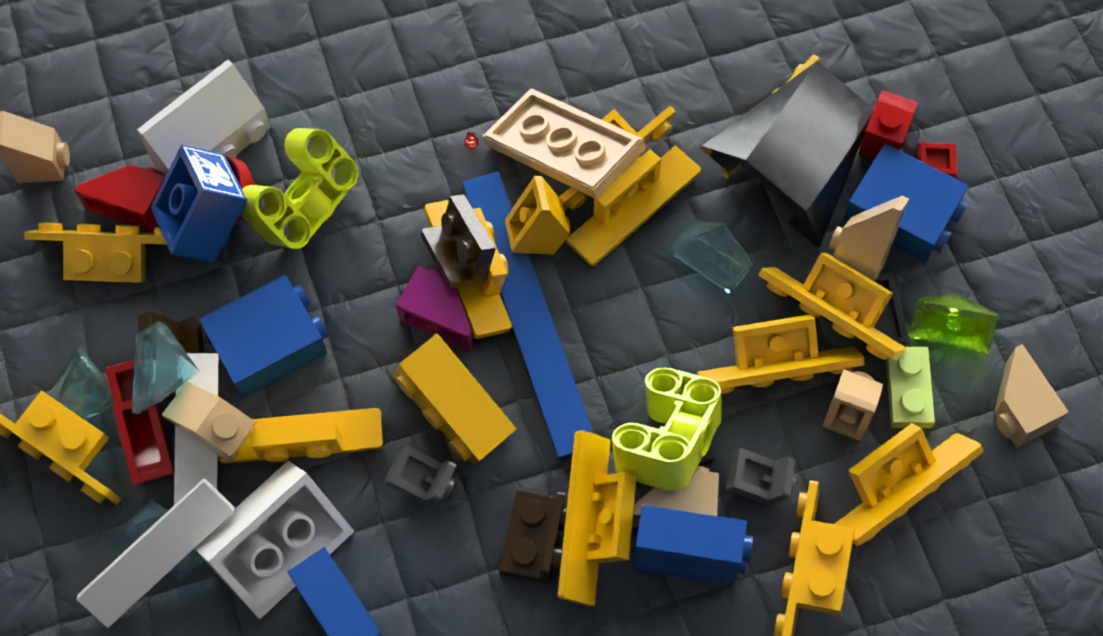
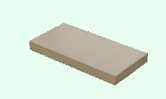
M532 88L482 136L486 146L595 199H598L646 149L643 138Z

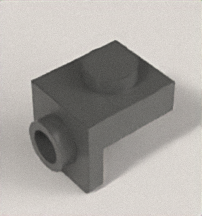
M405 444L399 448L384 484L427 506L448 497L455 484V477L452 474L456 464L449 460L440 463Z
M743 448L731 451L725 490L765 505L790 497L795 486V459L786 456L775 461Z

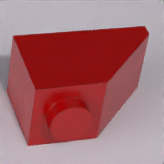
M882 90L866 128L858 154L875 160L885 143L901 150L918 102Z
M130 164L78 184L75 193L86 210L130 225L139 226V228L154 233V227H157L158 223L150 207L166 176L155 168L145 167L143 169Z

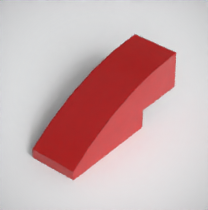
M140 358L105 367L114 401L112 409L132 485L175 474L164 417H162L163 409L160 397L141 391Z

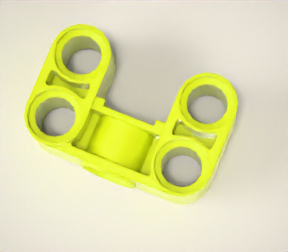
M297 128L288 133L284 144L285 153L301 173L285 193L275 187L248 185L242 189L247 201L244 213L241 216L271 245L293 249L304 247L322 223L333 214L335 207L357 182L358 168L355 162L327 131L321 129ZM309 140L311 141V150H310V152H308V149H307V145H308V141H309ZM333 167H334V168H335V176H334V178L332 179V169H333ZM263 196L264 206L260 211L259 200ZM288 223L289 231L287 236L285 237L284 229L286 224Z
M657 368L651 371L645 379L646 408L651 419L664 423L666 426H661L660 429L638 423H627L619 426L612 436L614 466L617 473L627 472L636 475V482L663 490L676 491L683 489L690 483L702 457L708 452L718 426L721 424V388L716 381L710 378L671 368Z

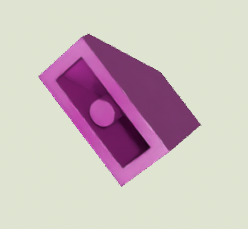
M418 266L396 304L400 322L432 336L438 333L443 341L471 352L474 346L472 331L457 289L450 288L447 285L440 270L431 269L429 271Z

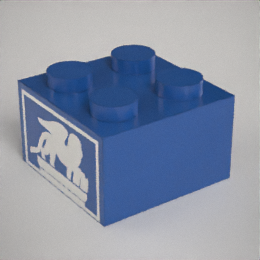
M181 144L150 208L171 254L215 262L221 249L227 245L230 232L237 218L244 213L247 198L224 154Z

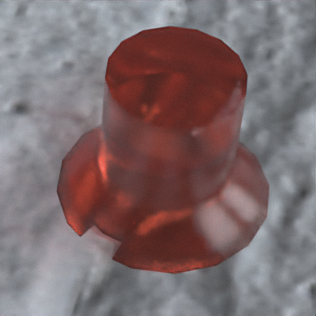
M468 132L464 139L465 146L468 148L476 147L479 142L475 133Z

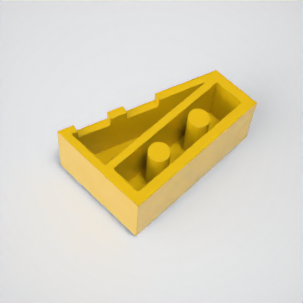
M438 333L403 360L390 375L403 392L422 409V413L435 429H440L450 439L448 443L450 448L463 462L468 459L472 464L477 463L517 429Z

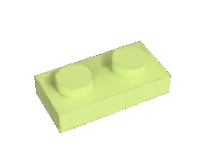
M906 347L907 349L903 356L896 358L888 357L886 360L891 428H906L912 423L921 428H932L935 418L928 347Z

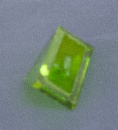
M957 293L921 297L917 299L909 338L989 353L999 315Z

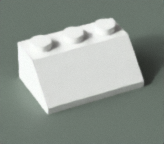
M227 60L138 128L137 131L155 168L166 176L181 144L236 158L237 154L248 145L262 139L271 126L265 108L235 66Z
M287 461L234 509V512L194 549L243 603L261 619L295 587L287 573L288 570L323 547L331 554L354 530L309 475L290 461Z

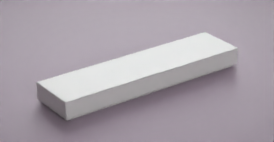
M176 353V395L184 384L189 382L218 396V353ZM175 426L174 505L203 478L217 490L218 454L177 426Z
M203 478L78 594L76 600L109 628L234 512V506Z

